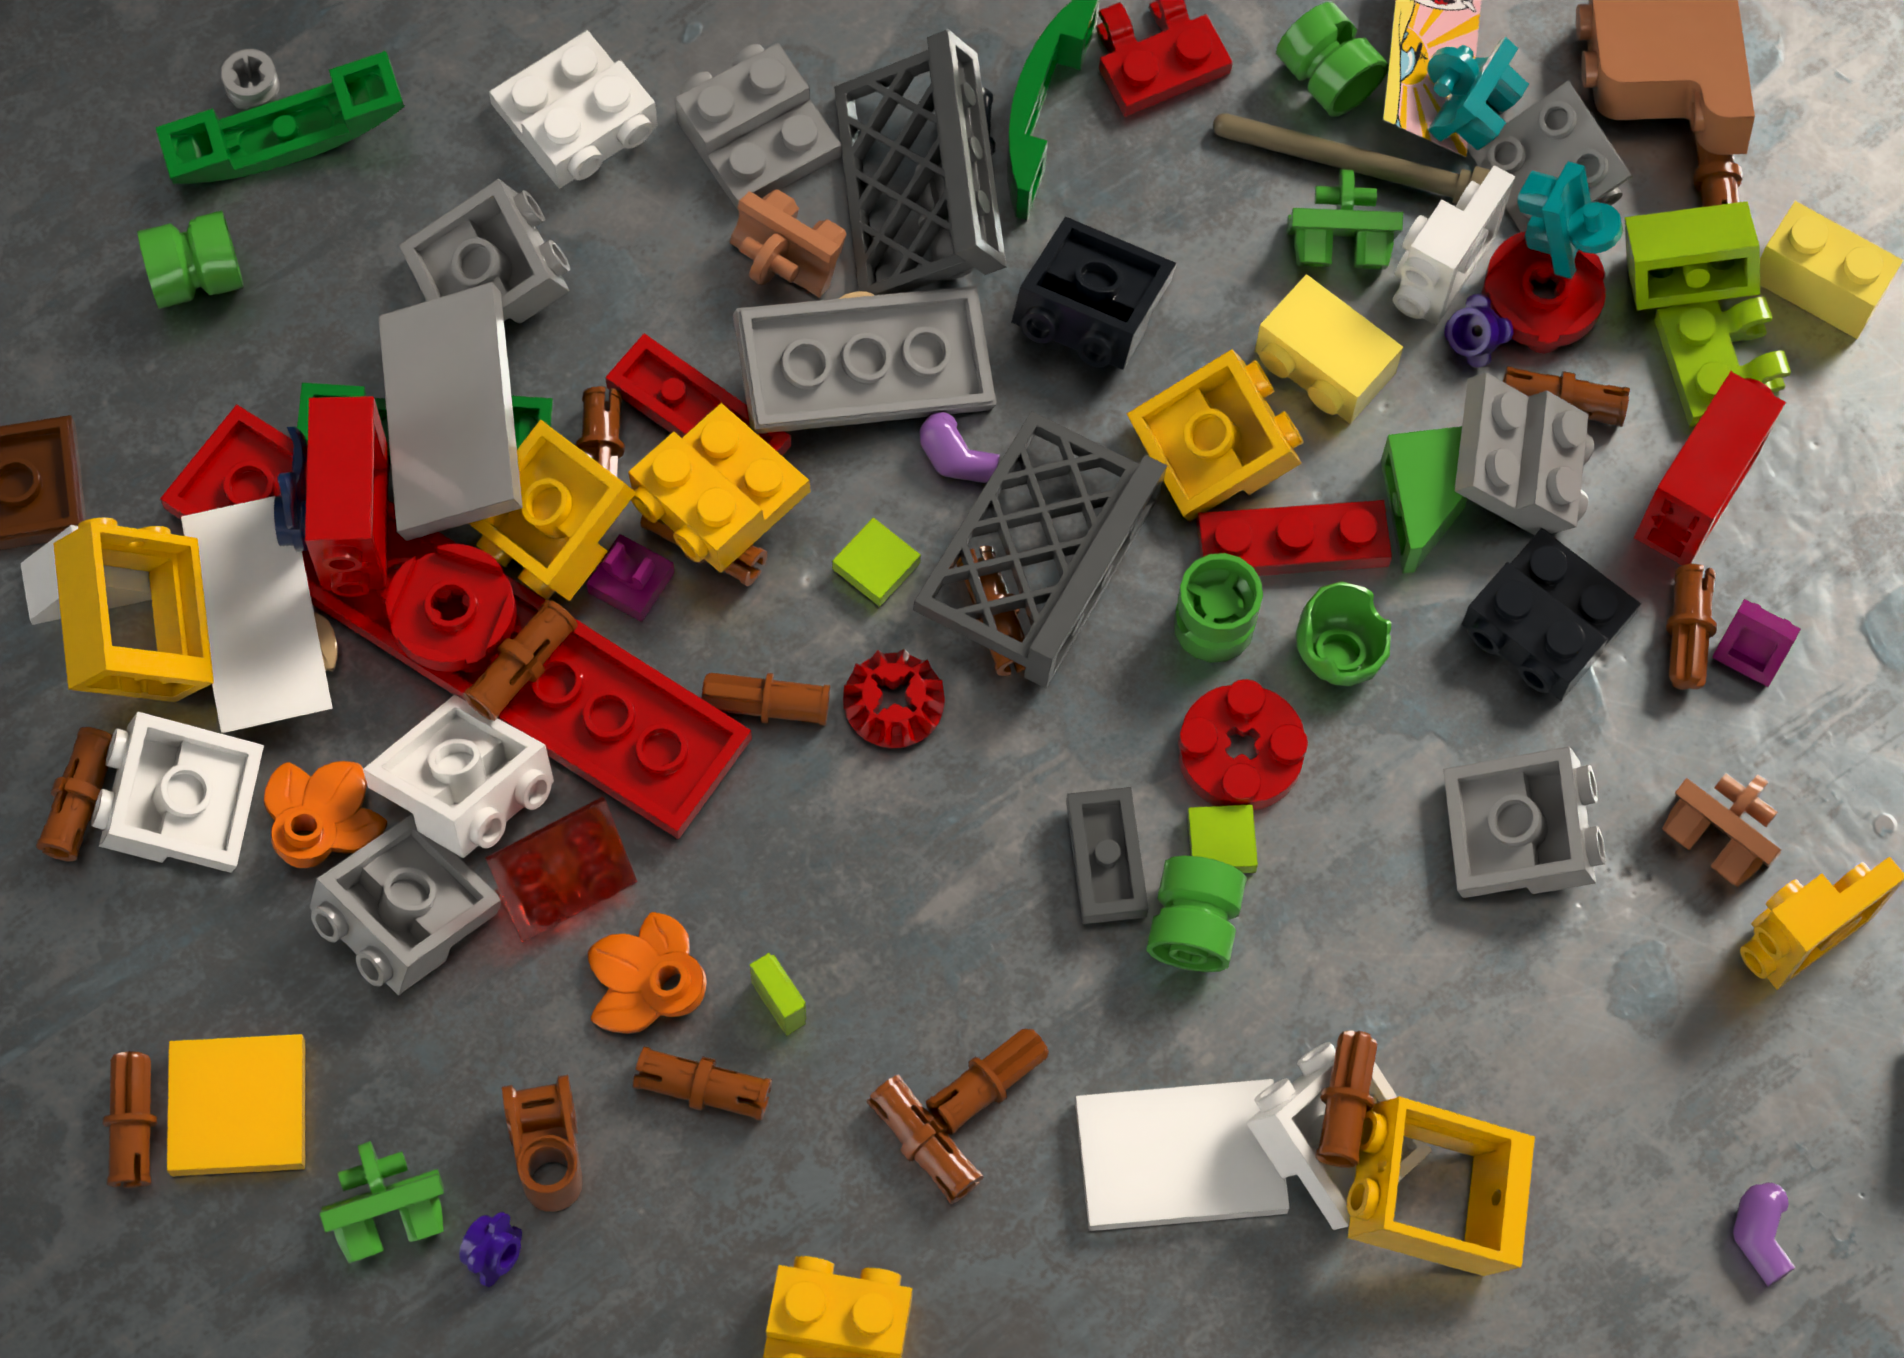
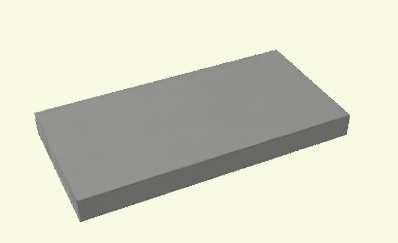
M493 282L379 315L397 533L408 541L523 508L502 298L499 289Z
M977 286L736 308L733 313L750 428L756 434L929 417L936 412L959 414L989 411L996 406Z

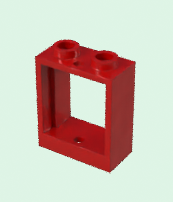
M1730 371L1659 483L1634 538L1680 565L1691 564L1759 456L1786 402L1774 396L1771 389L1762 382L1751 378L1744 379Z
M374 396L309 398L305 542L322 590L332 591L337 595L345 597L363 596L373 589H387L389 448Z

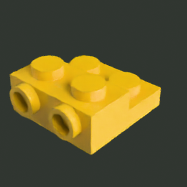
M1233 349L1127 413L1149 456L1167 465L1163 481L1182 516L1189 522L1197 518L1198 513L1209 511L1243 490L1248 495H1251L1302 464L1294 448L1304 443L1301 435L1288 414L1283 411L1275 416L1265 397L1275 392L1268 377L1256 360L1246 365Z
M722 403L682 438L673 431L628 471L631 488L637 492L631 499L637 510L653 523L659 519L662 520L675 532L673 534L674 539L686 555L696 562H700L704 558L720 573L811 492L809 479Z
M540 419L517 449L523 508L468 524L482 534V537L475 544L481 550L494 557L505 568L512 559L524 567L517 578L546 600L556 591L570 602L608 553L598 542L637 492Z
M1889 856L1872 870L1864 862L1860 863L1834 885L1828 881L1823 873L1804 887L1797 879L1792 880L1765 903L1768 908L1751 923L1754 927V936L1740 947L1743 961L1756 976L1761 979L1767 978L1778 990L1873 919L1904 881V872Z
M797 1256L794 1259L793 1267L778 1265L766 1328L767 1338L763 1358H902L913 1288L900 1286L901 1275L890 1270L862 1268L859 1279L833 1274L835 1265L830 1261L816 1257Z

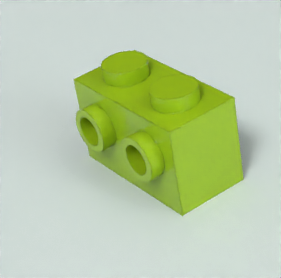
M1748 201L1625 217L1626 262L1637 310L1760 295V245Z

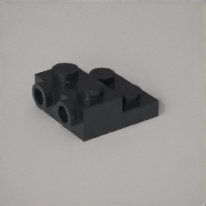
M1065 216L1020 286L1011 323L1020 326L1023 333L1034 342L1044 344L1053 340L1077 350L1080 358L1090 366L1105 367L1110 364L1124 370L1145 335L1152 312L1172 280L1176 262Z
M1541 528L1511 563L1506 562L1471 602L1461 625L1468 629L1470 638L1482 650L1490 654L1499 653L1516 666L1521 678L1530 687L1541 693L1549 692L1562 701L1637 614L1641 603Z

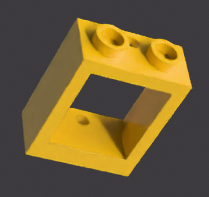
M101 517L82 521L79 523L77 530L53 543L68 690L177 702L214 683L198 538L171 534L170 529L163 526H148L139 529L118 526L115 519ZM103 565L149 572L157 651L112 646Z
M1400 1096L1374 1104V1108L1366 1112L1359 1150V1165H1356L1354 1183L1347 1197V1211L1350 1215L1347 1238L1481 1276L1522 1268L1535 1136ZM1403 1136L1473 1156L1464 1241L1394 1221Z

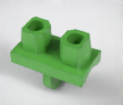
M1340 169L1338 187H1315V204L1337 205V209L1293 208L1291 215L1287 216V234L1295 235L1294 246L1297 265L1301 267H1330L1332 264L1333 236L1355 237L1354 268L1384 270L1389 266L1394 239L1403 231V212L1353 210L1354 206H1376L1377 189L1355 187L1354 170Z
M370 1141L358 1145L362 1165L340 1171L338 1176L343 1191L369 1184L371 1191L322 1206V1212L319 1213L325 1233L334 1231L336 1240L350 1263L384 1250L374 1219L375 1216L399 1209L409 1242L443 1232L442 1206L439 1195L444 1194V1186L438 1169L386 1185L384 1178L408 1171L403 1151L378 1159Z

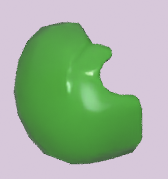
M1343 581L1322 586L1303 608L1295 634L1297 649L1303 661L1321 680H1327L1330 684L1353 686L1373 679L1390 656L1391 621L1379 615L1373 603L1374 594L1369 589Z

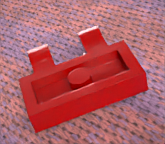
M1156 0L1149 4V9L1162 32L1137 42L1131 20L1121 2L1099 10L1098 14L1103 23L1096 25V30L1100 40L1110 54L1100 57L1098 69L1124 117L1231 73L1233 61L1207 14L1190 20L1185 0Z

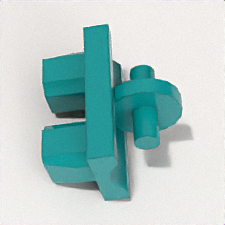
M1507 37L1498 42L1489 57H1476L1474 59L1473 50L1465 45H1461L1458 48H1440L1428 62L1427 71L1430 79L1435 84L1433 89L1441 97L1448 96L1428 128V131L1438 141L1441 142L1454 132H1457L1478 151L1493 141L1501 132L1506 122L1485 103L1486 100L1502 114L1516 104L1529 86V83L1509 65L1519 48Z
M1567 161L1559 178L1536 171L1530 172L1517 198L1519 211L1532 215L1525 233L1527 248L1551 254L1554 273L1572 279L1576 271L1574 260L1578 250L1584 253H1602L1614 247L1621 239L1623 227L1620 214L1614 207L1606 203L1591 202L1586 170L1583 165Z

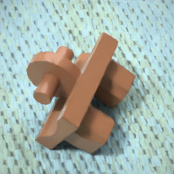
M778 189L773 190L763 198L750 191L739 200L737 208L739 210V218L729 243L740 249L739 251L754 260L750 269L749 277L751 280L762 286L767 284L777 274L789 282L793 281L820 298L830 288L836 261L843 249L846 237L845 229L828 219L824 221L819 220L812 228L797 220L799 207L796 205L795 200Z
M1727 773L1720 779L1714 789L1734 803L1730 809H1727L1688 778L1676 790L1675 797L1679 800L1672 808L1662 831L1689 851L1710 825H1713L1731 839L1710 867L1735 887H1740L1751 878L1763 864L1769 868L1781 853L1779 847L1741 819L1747 813L1767 827L1778 813L1759 798V795L1768 784V781L1759 774L1746 788Z

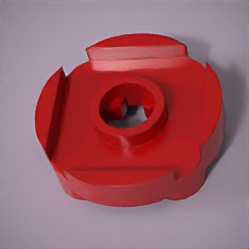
M1526 231L1519 232L1505 240L1493 253L1486 270L1481 294L1486 295L1490 299L1491 308L1500 318H1507L1511 321L1513 326V336L1511 339L1527 345L1536 353H1552L1559 346L1569 345L1583 338L1597 323L1606 298V289L1603 281L1605 271L1597 254L1584 253L1578 250L1574 260L1576 271L1572 279L1556 275L1551 254L1527 248ZM1535 279L1541 284L1549 280L1554 281L1557 284L1554 291L1556 298L1538 297L1533 293L1534 287L1530 281Z
M445 544L435 547L436 552L426 554L416 560V556L412 557L398 569L389 585L386 596L387 615L396 645L414 662L432 670L443 672H456L460 670L476 672L482 670L489 664L491 657L498 653L497 647L505 638H510L516 623L517 607L511 583L505 576L503 568L488 553L464 544ZM453 595L461 596L463 608L467 612L462 617H456L454 620H443L441 612L435 609L438 601L449 603Z
M1249 679L1238 680L1231 685L1220 686L1207 692L1186 713L1178 740L1180 769L1192 790L1214 806L1253 805V810L1264 809L1284 798L1298 781L1308 746L1307 735L1304 732L1300 717L1284 698L1271 690L1263 688L1256 681ZM1238 734L1242 737L1248 735L1256 741L1253 749L1257 756L1251 760L1244 754L1232 758L1227 753L1232 743L1229 737Z

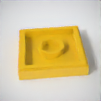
M302 1034L169 1041L167 1172L170 1176L305 1169V1039Z

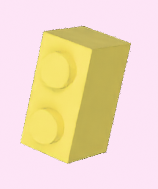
M1794 201L1766 245L1760 258V286L1858 339L1886 294L1903 260L1801 203Z
M1307 274L1260 324L1255 353L1259 355L1261 362L1271 373L1280 378L1289 377L1307 391L1311 401L1320 410L1330 415L1337 414L1349 424L1356 419L1396 374L1403 351L1401 344Z

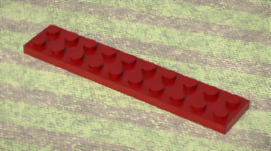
M236 404L162 495L160 501L163 508L181 520V516L281 495L278 475L280 473L292 472L294 449L292 439ZM306 462L305 470H306V488H307V462ZM388 500L387 589H373L369 593L358 597H345L337 595L332 591H323L309 550L302 551L311 601L314 606L451 694L465 700L463 693L479 679L499 656L498 653L492 656L489 664L480 671L465 672L460 670L456 672H443L426 668L414 662L396 645L386 610L387 591L394 575L412 557L416 556V560L426 554L436 552L435 547L457 543L439 532L406 541L397 533L395 505ZM505 574L511 583L517 607L516 623L510 636L511 639H514L539 611L545 599ZM453 595L449 603L438 601L435 609L441 612L442 619L448 621L454 620L456 617H462L467 612L463 608L462 597L459 595ZM575 619L578 627L567 636L543 664L545 671L536 682L528 681L502 710L498 719L545 744L549 757L679 840L752 740L751 730Z

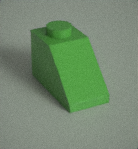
M1462 426L1390 434L1387 437L1381 457V466L1402 574L1412 573L1417 570L1466 506L1468 499L1455 492Z

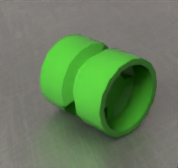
M1325 2L1303 14L1291 25L1279 41L1276 55L1299 81L1309 78L1307 90L1331 117H1338L1360 105L1376 90L1385 78L1389 64L1366 38L1355 39L1356 27L1334 2Z
M223 211L195 217V219L190 220L187 231L182 233L171 223L137 231L146 272L159 309L193 301L196 288L202 287L209 295H218L244 288Z
M1220 553L1209 554L1194 561L1185 571L1174 615L1175 636L1182 648L1194 658L1210 663L1227 662L1241 655L1250 645L1263 599L1262 582L1255 569L1240 557Z
M1175 856L1165 860L1157 897L1165 908L1160 910L1159 915L1153 916L1146 951L1153 958L1165 964L1186 970L1219 972L1228 969L1236 934L1235 927L1228 920L1239 916L1247 880L1244 873L1232 865L1199 856Z

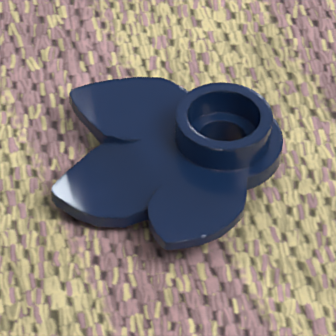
M292 426L287 427L294 445L292 472L280 473L278 475L281 495L275 496L274 523L279 546H294L295 551L298 552L308 550L305 542L307 440L301 430Z

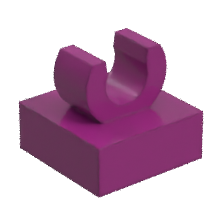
M619 534L586 583L588 593L634 619L643 622L675 573L674 563Z
M1744 599L1712 658L1769 687L1801 628L1793 625L1791 621L1785 618L1782 619L1761 608L1762 606Z

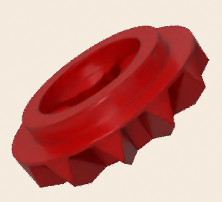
M904 648L897 653H883L877 650L871 658L861 664H855L852 674L846 685H844L843 706L849 724L859 736L877 746L902 748L916 744L933 732L943 715L945 695L942 679H939L928 659L920 660L910 655ZM909 681V686L905 691V700L910 705V709L906 706L903 708L899 704L894 703L887 709L883 708L879 712V707L883 702V693L878 688V684L882 687L885 685L894 690L900 684L905 685Z

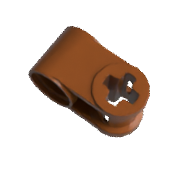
M558 1076L556 1084L518 1091L512 1085L503 1086L502 1095L511 1145L514 1146L517 1171L527 1200L534 1207L545 1212H558L569 1208L578 1199L583 1181L576 1140L578 1126L569 1076ZM558 1162L567 1168L565 1176L555 1184L542 1185L533 1180L536 1170L546 1163Z

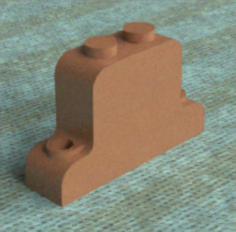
M1589 0V4L1577 5L1578 41L1587 40L1588 51H1583L1582 84L1584 88L1593 87L1595 106L1602 115L1614 120L1686 118L1690 120L1691 130L1695 132L1698 143L1708 152L1720 155L1747 154L1755 113L1738 0Z

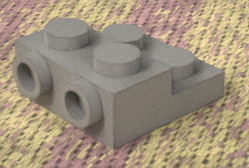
M779 43L765 50L759 44L744 48L732 60L731 68L714 77L709 72H700L693 75L681 86L680 95L675 97L678 124L736 209L738 208L739 200L749 191L763 198L773 190H781L842 157L840 142L810 100V87Z
M499 179L399 244L427 301L493 282L501 292L504 321L511 318L521 324L570 292L562 275L570 271L566 257L554 241L549 239L544 242L536 227L545 221L538 204L527 191L523 190L517 193Z
M1487 372L1468 378L1455 492L1533 535H1536L1541 528L1549 534H1554L1577 527V522L1583 517L1588 507V497L1581 490L1583 465L1588 462L1594 450V441L1587 434L1589 414L1549 391L1528 397Z
M1570 746L1443 769L1457 891L1463 898L1526 887L1532 894L1596 884L1594 866L1604 865L1606 862L1605 847L1600 828L1598 826L1589 827L1586 805L1594 804L1598 801L1596 781L1592 767L1590 765L1581 766L1580 760Z
M412 813L318 877L309 908L312 910L311 919L313 925L324 939L329 942H336L341 938L357 954V967L370 984L379 987L386 983L400 995L446 962L451 946L498 913L502 898L455 853L419 833Z

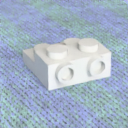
M588 30L489 91L492 106L559 189L574 179L583 180L588 178L600 168L604 160L623 148L631 149L640 145L650 136L653 129L658 127L654 100L621 60L616 63L613 62Z
M1494 165L1481 185L1474 181L1469 183L1456 207L1441 200L1429 219L1422 215L1417 217L1403 241L1402 248L1406 249V252L1394 273L1395 277L1401 279V283L1393 296V303L1402 313L1415 319L1423 318L1438 326L1496 237L1515 176Z
M453 695L363 768L368 788L413 813L419 833L462 858L467 856L478 845L482 848L494 846L501 839L506 828V822L523 807L529 810L540 807L549 796L551 784L554 782L545 744L498 718L496 721L486 719L475 711L467 701L456 695Z
M137 712L128 724L126 731L118 728L115 729L108 749L106 766L116 768L117 772L112 791L101 789L93 811L91 827L103 830L99 847L161 863L167 857H172L231 873L237 867L264 745Z
M1326 1042L1309 1051L1297 1062L1303 1074L1294 1082L1290 1083L1287 1078L1282 1079L1267 1087L1256 1096L1254 1101L1260 1111L1249 1119L1246 1124L1280 1176L1285 1178L1298 1175L1333 1230L1349 1227L1350 1215L1347 1211V1197L1354 1183L1356 1165L1353 1168L1335 1167L1322 1163L1315 1157L1316 1149L1319 1146L1326 1107L1320 1096L1321 1091L1330 1085L1336 1051L1331 1042ZM1374 1062L1369 1095L1374 1098L1376 1104L1395 1098L1397 1095ZM1403 1136L1398 1182L1432 1152L1428 1143Z

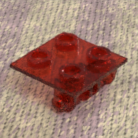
M603 796L485 857L498 887L495 892L500 897L506 913H509L522 943L546 930L556 927L564 920L602 900L613 897L619 891L637 883L620 835Z

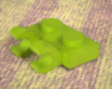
M1766 297L1744 300L1723 312L1718 300L1657 309L1654 321L1689 428L1697 425L1730 371L1744 379L1751 378L1762 382L1773 393L1785 389L1783 377L1790 376L1791 371L1784 351H1773L1760 355L1740 366L1732 342L1757 339L1767 334L1764 323L1771 322L1772 315Z

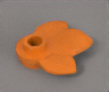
M350 761L332 762L318 768L310 776L298 766L286 762L273 772L265 788L264 805L269 815L274 819L271 828L272 846L286 863L297 868H311L322 863L331 852L355 853L383 834L387 827V820L370 809L362 808L367 788L362 765ZM304 830L313 832L307 836L295 834V832Z
M651 912L645 918L640 928L639 937L625 933L611 934L600 939L589 948L588 961L590 967L599 981L609 988L596 1005L590 1017L595 1025L610 1032L637 1033L645 1030L661 1015L666 1017L684 1016L693 1012L701 1004L707 985L706 974L698 961L689 955V935L676 919L665 914ZM676 974H681L680 982L675 988L663 990V986L669 978Z

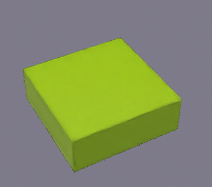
M873 517L832 560V569L881 607L921 564V554Z
M1253 805L1188 808L1187 825L1190 856L1218 860L1232 865L1243 873H1256L1258 860Z
M767 953L751 963V983L784 1034L788 1036L806 1025V1002L775 955L771 956L770 953Z

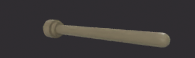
M1227 113L1218 115L1213 121L1214 132L1220 137L1345 170H1354L1357 173L1452 197V204L1457 205L1471 181L1481 185L1490 172V169L1475 166L1474 171L1462 169L1461 173L1457 174Z

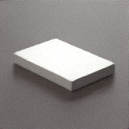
M1273 1079L1076 1096L1075 1110L1088 1230L1099 1231L1288 1214L1290 1207L1286 1177L1282 1178L1246 1124L1249 1119L1260 1111L1254 1099L1263 1090L1274 1084Z

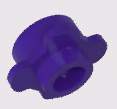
M1473 294L1467 298L1466 308L1456 311L1450 320L1446 322L1444 334L1453 350L1467 357L1469 365L1481 368L1490 364L1491 354L1500 343H1507L1511 340L1513 326L1509 319L1500 318L1491 308L1490 299L1486 295ZM1477 325H1480L1483 329L1480 337L1475 334V327Z
M499 1212L493 1218L483 1215L476 1219L465 1233L460 1246L459 1257L461 1263L466 1265L469 1271L475 1274L479 1273L480 1283L486 1287L494 1285L500 1275H504L511 1270L521 1250L522 1230L516 1226H511L510 1215L504 1212Z

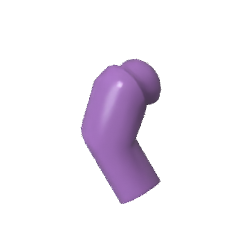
M945 412L931 414L922 424L919 433L921 446L936 471L945 477L987 483L999 464L1000 454L968 449L956 428L957 422L954 417Z
M1766 1182L1762 1185L1756 1184L1751 1186L1741 1197L1733 1234L1738 1246L1769 1287L1793 1271L1795 1266L1775 1240L1781 1213L1788 1209V1196L1781 1186Z

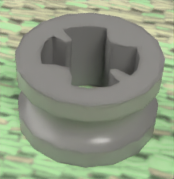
M242 49L233 53L225 60L221 68V79L229 101L237 108L249 110L275 100L279 92V80L276 75L275 66L268 55L256 49ZM252 72L260 73L262 80L260 84L253 86L250 81L249 88L241 87L239 78L243 74L247 73L248 77L252 78Z

